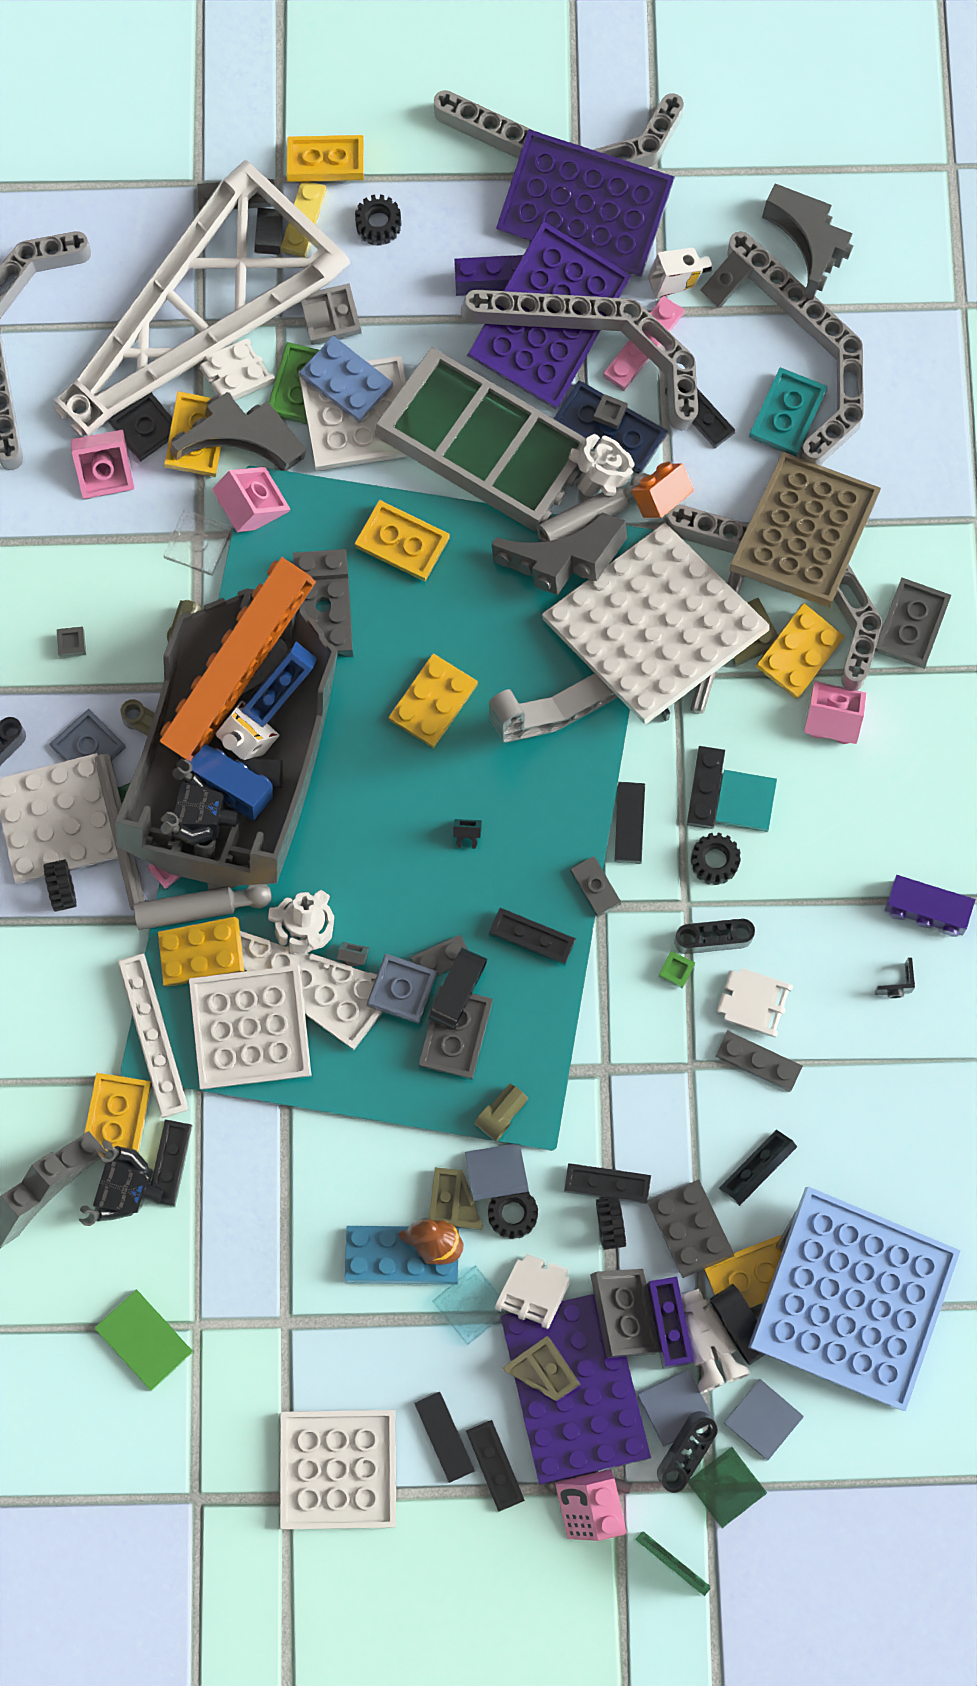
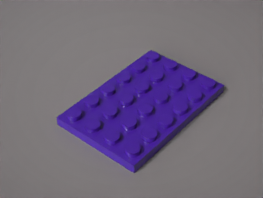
M528 129L496 229L531 241L544 221L623 271L642 277L675 176Z
M543 221L503 291L619 298L631 275ZM496 305L497 309L505 310L502 306ZM521 307L524 311L531 312L527 307ZM547 308L549 312L556 313L553 309ZM573 310L575 314L582 315L578 310ZM598 311L600 315L607 316L604 312ZM484 324L466 356L556 410L601 330Z
M594 1294L561 1301L548 1329L543 1328L541 1323L527 1318L525 1320L519 1319L518 1315L514 1313L500 1315L510 1361L517 1358L546 1336H549L581 1384L560 1400L555 1401L514 1376L539 1485L651 1459L627 1357L606 1358Z

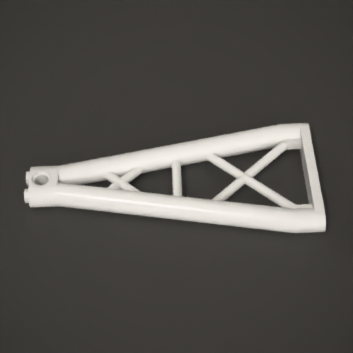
M244 160L221 181L78 378L53 400L56 405L53 409L63 420L67 417L73 423L71 427L80 437L84 434L91 436L113 415L205 360V356L225 348L328 285L350 265V260L329 237L251 163ZM258 192L318 250L310 258H246L248 200ZM238 203L236 258H198ZM236 268L235 311L211 326L174 292V289L189 269ZM246 268H304L245 304ZM166 300L174 305L200 331L175 348H148L149 323ZM138 340V348H132ZM137 358V371L99 393L123 359ZM148 358H157L148 363ZM79 407H86L83 413H75Z

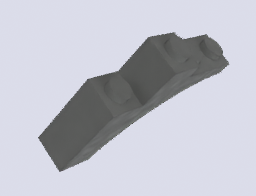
M775 183L766 200L762 218L782 229L800 249L808 273L804 297L813 300L817 290L822 292L828 278L825 276V273L830 274L834 266L840 268L843 259H849L854 245L850 244L853 233L831 225L833 217L829 215L832 207L831 204Z
M228 392L222 396L218 394L212 397L207 402L205 417L197 420L193 424V428L187 433L182 431L172 439L170 448L171 455L175 460H178L191 452L204 448L236 447L254 452L266 458L282 471H288L304 459L306 454V448L268 401L262 406L259 404L255 405L246 415Z
M602 512L597 519L580 531L546 542L524 543L496 537L491 544L493 560L502 567H508L524 575L533 576L535 587L558 595L573 573L582 578H588L597 582L627 539L626 520Z
M89 1131L56 1153L51 1152L32 1164L22 1182L0 1196V1249L20 1236L37 1213L65 1186L101 1158L97 1152H107Z

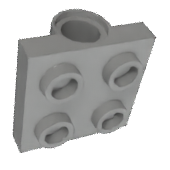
M350 283L318 290L301 301L311 345L327 342L332 336L340 339L362 334Z

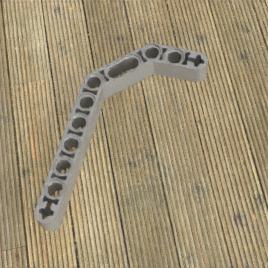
M441 90L434 96V115L439 122L519 159L528 129L530 128L451 91ZM675 93L665 95L641 136L593 150L613 157L625 155L630 157L626 161L647 168L656 165L682 120L684 107L682 97ZM468 115L472 116V118L470 119L463 118L464 116ZM487 126H493V127H495V128L489 130V129H486L485 127H487ZM657 128H662V129H664L665 131L659 132V131H657V130H655V129H657ZM509 137H516V138H518V139H516V140H509L508 138H509ZM645 149H652V150H654V151H653V152H646V151H644V150H645Z
M73 231L19 242L0 266V287L10 275H17L7 290L0 295V319L36 272L87 262L91 257V249L86 235L79 231ZM52 250H57L53 255L48 254ZM26 255H32L29 259H23ZM0 328V380L2 381L0 384V404H6V407L0 410V431L6 427L11 428L5 434L0 433V463L7 470H15L21 466L23 454ZM6 446H10L12 450L11 456H8Z
M742 231L735 232L730 237L727 255L729 256L735 250L754 267L747 277L837 360V412L804 442L801 453L802 459L822 465L860 429L864 415L862 340L816 296L813 300L804 297L806 287L749 234ZM758 262L763 264V266L756 267L753 265V263ZM777 279L781 281V284H774L771 280ZM795 296L800 300L792 301L789 299V297ZM808 314H816L818 318H810ZM826 331H834L837 335L830 336ZM852 348L855 350V352L848 353L844 349ZM852 372L856 375L857 396L848 397L844 393L843 373ZM845 416H853L856 421L850 422L845 419ZM832 432L835 433L838 436V438L832 439L829 438L826 434Z
M472 290L466 295L460 312L463 319L470 323L621 331L666 375L670 425L676 430H686L697 416L698 397L695 357L636 300ZM496 305L502 306L505 310L497 309ZM521 307H527L531 312H526ZM547 308L553 309L556 313L549 312ZM573 310H578L582 315L575 314ZM598 311L604 312L607 316L600 315ZM624 313L630 314L632 318L625 316ZM642 331L649 332L666 351L658 348ZM676 363L682 364L685 369H681ZM678 387L683 388L686 393L680 392Z
M676 505L668 512L667 525L681 539L732 554L736 553L749 525L685 505ZM704 525L709 527L710 530L702 531L698 527ZM732 533L735 535V538L729 539L723 534ZM848 565L841 584H846L850 587L861 608H853L840 587L834 597V601L854 632L842 672L841 682L846 689L856 691L863 687L882 628V619L852 568ZM870 624L875 630L868 631L863 625ZM856 648H864L868 654H859ZM855 666L859 667L857 678L852 676Z
M596 674L585 678L553 697L521 704L518 703L512 691L507 689L498 693L489 701V719L505 743L555 732L618 698V696Z

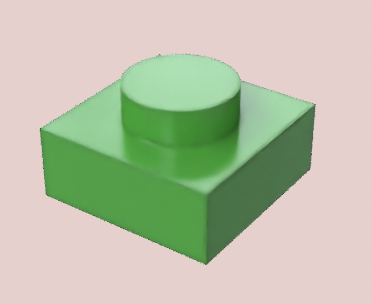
M670 951L658 977L683 989L695 966V962Z

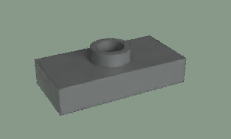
M733 250L700 291L717 307L721 308L753 271L754 267L737 251Z
M595 856L570 869L571 874L597 918L621 905V900Z

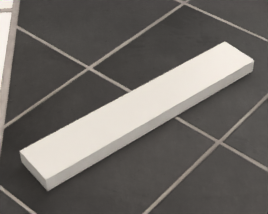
M142 953L119 960L117 962L161 1117L163 1119L189 1111L145 954Z

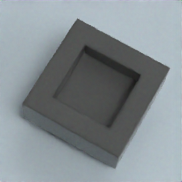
M603 394L593 420L617 430L627 410L628 403Z
M83 626L56 629L58 655L60 658L86 655Z
M342 942L338 949L337 959L343 960V963L349 966L364 965L368 958L370 947Z

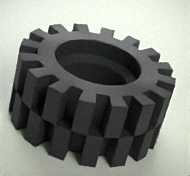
M375 194L371 195L370 201L367 197L364 198L363 204L359 203L357 206L358 210H355V223L358 235L361 234V239L364 241L368 239V243L373 245V241H376L377 246L381 245L382 240L385 241V244L390 243V238L395 240L397 238L396 233H400L402 226L401 211L398 209L396 201L393 203L392 198L389 196L385 200L382 194H380L379 199H376ZM375 213H382L388 217V222L381 227L372 226L368 220Z
M709 833L707 837L702 836L699 842H696L692 851L691 864L693 872L698 874L697 878L700 880L703 878L707 884L714 882V885H719V882L724 884L728 882V879H732L735 876L740 865L741 852L740 848L737 849V843L730 840V836L723 837L722 833H717V835ZM713 849L722 851L726 856L725 865L720 868L710 867L705 860L707 852Z
M66 859L44 864L45 882L53 910L57 912L77 907L74 884Z
M530 1192L491 1198V1202L488 1205V1220L493 1230L500 1234L501 1237L509 1239L523 1238L524 1235L532 1231L537 1223L538 1205L534 1197L530 1195ZM511 1202L520 1204L524 1210L522 1220L515 1224L506 1222L502 1217L503 1207Z
M619 1197L597 1199L596 1210L603 1250L626 1247L624 1220Z

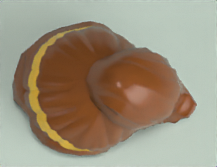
M423 1218L412 1223L408 1230H402L399 1233L401 1240L407 1245L414 1246L426 1264L446 1265L453 1263L460 1258L464 1249V1242L459 1235V1231L453 1224L443 1220Z

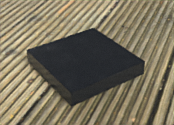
M151 392L111 418L109 424L115 431L123 430L126 445L141 462L168 443L172 417Z

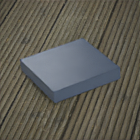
M87 709L49 744L64 761L96 753L98 755L109 754L112 761L126 748L125 744L90 709Z
M385 953L366 1005L367 1007L419 1024L435 982L437 971Z
M509 1144L465 1152L473 1201L529 1192L520 1145Z
M689 1369L638 1394L663 1447L674 1442L692 1413L703 1411L713 1419ZM700 1422L696 1427V1431L707 1426L708 1422Z
M759 1379L725 1420L724 1424L768 1461L803 1419L804 1415L764 1381Z

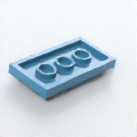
M409 1226L346 1227L345 1283L458 1285V1259L446 1265L426 1264L417 1253L415 1247L407 1245L399 1237V1233L402 1230H408Z

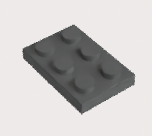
M901 577L875 652L925 669L952 595Z
M439 985V989H438V992H437V996H438V994H439V992H440V990H441V988H442V986H440V985ZM472 994L454 1031L430 1020L419 1067L473 1080L493 999Z
M699 1179L648 1201L650 1210L682 1278L734 1257V1252Z
M644 1269L597 1271L590 1274L606 1358L654 1355L659 1353L660 1349Z

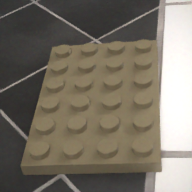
M782 452L734 555L729 571L830 608L881 488Z

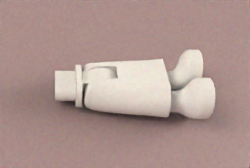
M700 1289L682 1294L681 1298L694 1360L693 1363L695 1367L702 1366L704 1375L698 1383L700 1393L709 1392L725 1383L715 1364V1360L719 1359L721 1362L726 1383H732L750 1374L748 1367L737 1363L731 1354L737 1351L733 1341L716 1312L708 1304V1299L703 1298Z

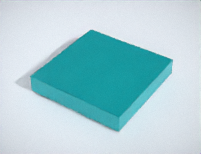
M724 769L715 823L768 832L777 778Z

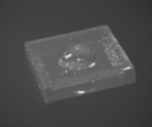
M183 509L163 557L164 559L213 576L233 529L229 525Z

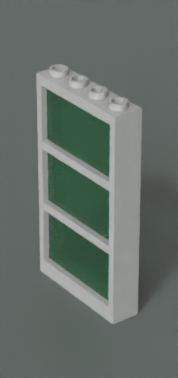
M433 347L430 348L379 419L375 430V437L534 532L537 531V525L551 518L552 512L550 510L554 505H560L566 493L564 490L567 485L572 487L577 480L579 466L578 463L569 459V453L572 448L579 450L586 440L583 436Z

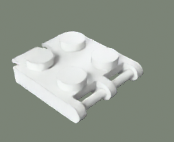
M244 339L205 356V361L200 364L201 367L199 369L208 382H212V388L217 395L222 396L228 392L234 400H237L275 382L276 378L266 370L261 356L258 357L251 348L252 343L249 339Z
M741 968L740 972L730 970L724 990L732 992V996L722 993L716 1013L724 1015L725 1022L776 1038L778 1034L776 1028L780 1016L785 1013L784 1004L788 991H792L793 985ZM780 989H782L783 992L779 1004L776 1005ZM773 1012H775L776 1014L770 1029L768 1028L772 1014Z
M526 1254L523 1261L517 1260L496 1302L495 1310L500 1312L506 1310L517 1314L519 1319L525 1320L527 1318L541 1323L543 1328L548 1329L569 1287L568 1269L551 1262L548 1264L547 1269H544L545 1260Z

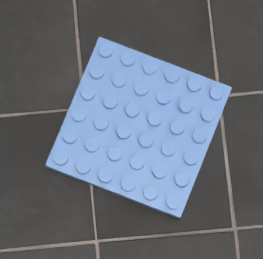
M809 1186L805 1187L748 1348L898 1410L906 1411L961 1250Z

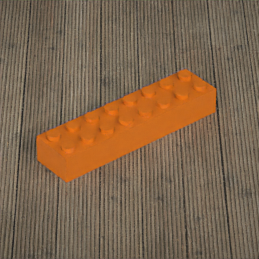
M281 557L279 562L275 560L267 571L269 577L264 584L260 583L252 593L253 601L249 607L244 606L236 618L239 622L233 631L229 629L221 640L223 646L218 653L214 652L206 663L208 669L203 676L199 675L191 685L192 693L188 699L183 698L175 710L178 714L172 722L168 721L160 732L162 738L159 742L186 760L191 761L205 744L208 745L316 583L309 574Z

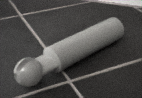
M639 473L635 475L630 482V486L625 489L616 487V494L614 496H608L601 492L537 525V533L541 542L556 540L574 534L591 524L602 512L614 516L628 508V500L634 497L631 490L640 484L639 481L649 474Z
M266 884L249 885L246 889L232 891L230 887L135 903L134 913L138 930L233 914L237 907L251 906L261 909L269 904L272 897L270 888Z

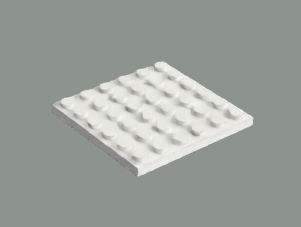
M666 523L611 562L597 582L591 579L587 580L542 614L543 620L645 725L769 631V624Z

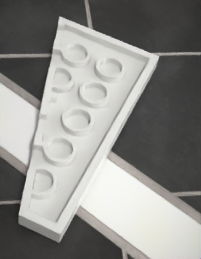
M240 931L244 971L299 965L305 1015L354 1051L383 1013L366 1005L377 974L367 973L352 968V966L314 954L293 953L289 950V946L285 947L270 942V940Z

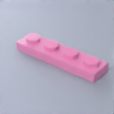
M663 296L650 314L670 332L683 316L684 309ZM642 331L657 347L660 346V343L649 332ZM629 340L605 370L603 377L625 391L649 358Z

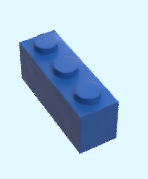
M295 642L248 698L242 712L264 727L313 669L317 658L299 643Z
M205 744L190 761L192 765L190 773H195L206 784L224 795V804L253 821L273 799L272 783L267 777L255 774L239 761H233L220 749H213Z

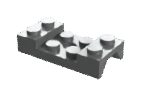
M346 549L293 553L294 565L309 574L316 581L302 603L305 606V612L316 621L324 632V637L329 644L334 645L338 654L353 657ZM320 601H328L331 607L326 612H320L316 609V605Z

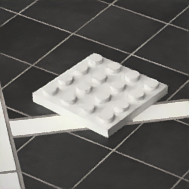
M401 356L367 361L391 380L393 387L360 423L302 379L299 374L316 471L408 457L375 437L377 422L406 383ZM409 405L394 428L417 441L411 405Z
M97 753L0 778V818L16 884L45 878L43 865L50 862L66 859L68 868L72 871L118 859L94 760L98 756Z
M299 965L189 979L200 1089L311 1076Z
M395 1410L281 1412L280 1529L396 1528Z

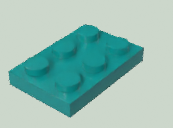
M780 367L750 431L749 438L797 457L828 386Z

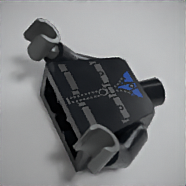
M179 760L172 774L177 780L184 778L185 782H181L174 813L167 812L161 818V821L164 822L160 827L161 832L169 834L172 831V840H181L189 845L214 841L218 839L221 825L237 826L238 811L224 809V795L206 784L195 773H190L192 765L188 760Z
M103 1141L102 1145L108 1151L105 1153L97 1152L101 1160L106 1163L93 1202V1206L96 1208L92 1210L86 1205L80 1208L82 1213H89L87 1218L79 1219L84 1226H91L96 1221H110L132 1216L134 1213L139 1212L144 1200L157 1205L160 1204L164 1189L149 1184L153 1170L148 1167V1163L137 1150L121 1146L113 1147L111 1142Z

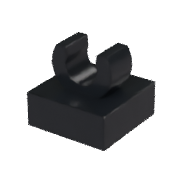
M454 820L453 837H457L456 845L458 848H461L464 838L471 839L472 849L477 847V838H481L482 820Z

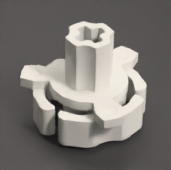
M593 434L587 437L579 450L572 448L569 453V459L578 463L580 470L583 472L576 482L577 488L582 491L583 495L589 497L597 494L600 489L605 495L614 496L616 494V487L624 485L632 475L634 462L630 454L623 450L618 442L607 436H603L595 447V452H590L600 439L599 436Z
M322 890L315 893L314 896L310 895L309 892L299 893L294 900L285 898L278 907L270 908L268 920L275 922V936L279 944H287L288 935L282 929V925H285L290 935L294 937L290 938L289 950L291 952L304 954L324 947L332 938L334 915L327 905L330 896ZM326 920V930L322 934H319L318 932L323 928L324 922Z

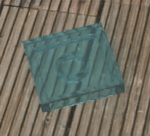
M476 1265L458 1279V1285L452 1284L432 1300L467 1346L499 1321L503 1315L508 1313L506 1310L501 1312L495 1310L500 1294Z

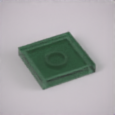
M730 1447L708 1464L687 1483L721 1529L767 1494L766 1490L733 1447Z

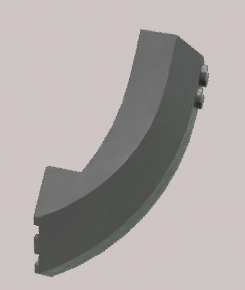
M250 588L238 591L237 596L228 600L221 598L206 604L203 610L193 614L186 612L179 615L163 656L164 682L152 724L135 773L115 820L117 847L169 874L219 886L276 884L278 882L311 780L326 718L338 654L337 649L333 644H329L324 637L322 629L313 618L308 616L305 612V606L301 604L279 639H283L288 649L295 642L299 643L313 654L317 660L309 674L267 722L280 736L264 755L250 758L283 760L282 788H273V799L254 821L238 812L237 826L221 825L218 839L214 841L189 845L181 840H172V831L169 834L162 833L160 827L164 822L161 821V818L167 812L174 813L181 782H185L184 778L181 780L175 779L172 772L177 767L176 763L185 758L159 742L162 738L160 732L168 721L172 722L178 714L175 710L183 698L188 699L192 693L191 685L199 675L203 676L208 669L206 663L214 652L218 653L223 646L221 640L229 629L233 631L239 622L236 620L239 612L244 606L249 607L253 601L252 593L254 589ZM260 684L243 693L228 716L241 701L246 703ZM216 734L214 735L208 746L213 749H220L228 758L240 759L232 750L226 749L222 741ZM224 804V809L236 811Z

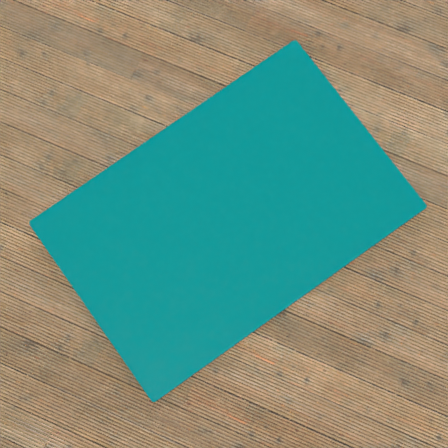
M250 465V466H247L246 469H248V468H259V467H257V466H251V465ZM266 468L291 510L256 530L237 532L233 527L218 600L221 598L228 600L237 596L238 591L246 588L255 590L260 583L264 584L269 577L267 574L269 567L275 560L279 562L281 557L294 564L293 553L346 549L353 657L337 654L322 736L300 818L278 882L276 884H266L270 888L272 897L269 904L261 909L251 906L237 907L233 914L150 928L145 957L182 1087L190 1090L494 1141L475 1126L474 1122L488 1105L491 1106L509 1083L520 1089L528 1097V1100L512 1118L510 1126L496 1142L554 1151L558 1144L596 914L571 874L570 869L595 856L602 870L604 869L630 709L618 697L555 732L504 743L489 719V701L495 695L507 689L512 691L519 704L550 698L595 674L552 630L542 617L544 612L589 579L582 578L573 573L559 594L556 595L535 587L533 576L524 575L519 571L502 567L495 563L491 544L496 537L524 543L541 542L537 531H532L487 503ZM379 500L450 534V538L426 582L355 548V542ZM626 525L627 539L611 562L654 530ZM320 601L316 605V609L320 612H326L331 607L328 601ZM433 653L478 681L477 687L434 749L390 722L388 718ZM455 819L482 820L481 838H477L478 842L475 849H472V841L469 838L462 840L461 848L457 847V837H453ZM181 877L165 890L159 883L156 900L208 891L207 882ZM240 885L230 889L232 891L246 889L249 885ZM322 890L330 896L327 905L334 915L332 938L324 947L311 950L307 954H314L344 964L343 960L337 959L338 949L342 942L370 947L368 958L364 965L360 964L359 966H352V968L378 974L385 953L412 962L411 956L461 935L469 951L488 959L472 994L493 999L473 1080L419 1067L430 1023L428 1017L436 1000L439 985L443 986L449 974L447 972L436 977L419 1024L383 1012L354 1051L305 1015L311 1076L200 1089L190 984L186 983L170 987L163 985L158 932L236 917L239 919L240 931L279 944L275 936V922L268 920L269 909L278 907L285 898L294 900L297 894L309 892L310 895L314 896L315 893ZM499 908L576 938L566 965L489 935ZM326 920L324 922L323 928L318 932L319 934H322L326 930ZM282 925V929L288 935L287 944L282 946L287 947L289 946L290 938L294 937L290 935L285 925ZM132 1015L120 1073L122 1077L151 1081Z

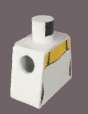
M694 248L657 253L648 274V280L655 298L660 299L663 296L666 297L694 288L701 274L712 271V263L708 256L698 258Z
M241 701L215 734L222 741L226 749L232 750L240 759L246 760L264 755L280 735L268 724L262 727L242 712L246 703Z

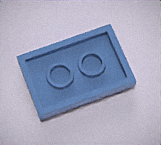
M332 336L299 372L302 379L358 423L367 416L393 387L391 380L335 336Z

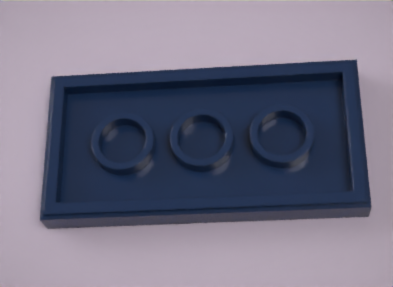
M579 380L559 409L554 420L586 439L595 434L600 439L603 436H607L615 440L623 450L630 454L634 462L632 471L637 474L643 473L668 435V430L628 407L617 430L594 421L593 416L603 393Z

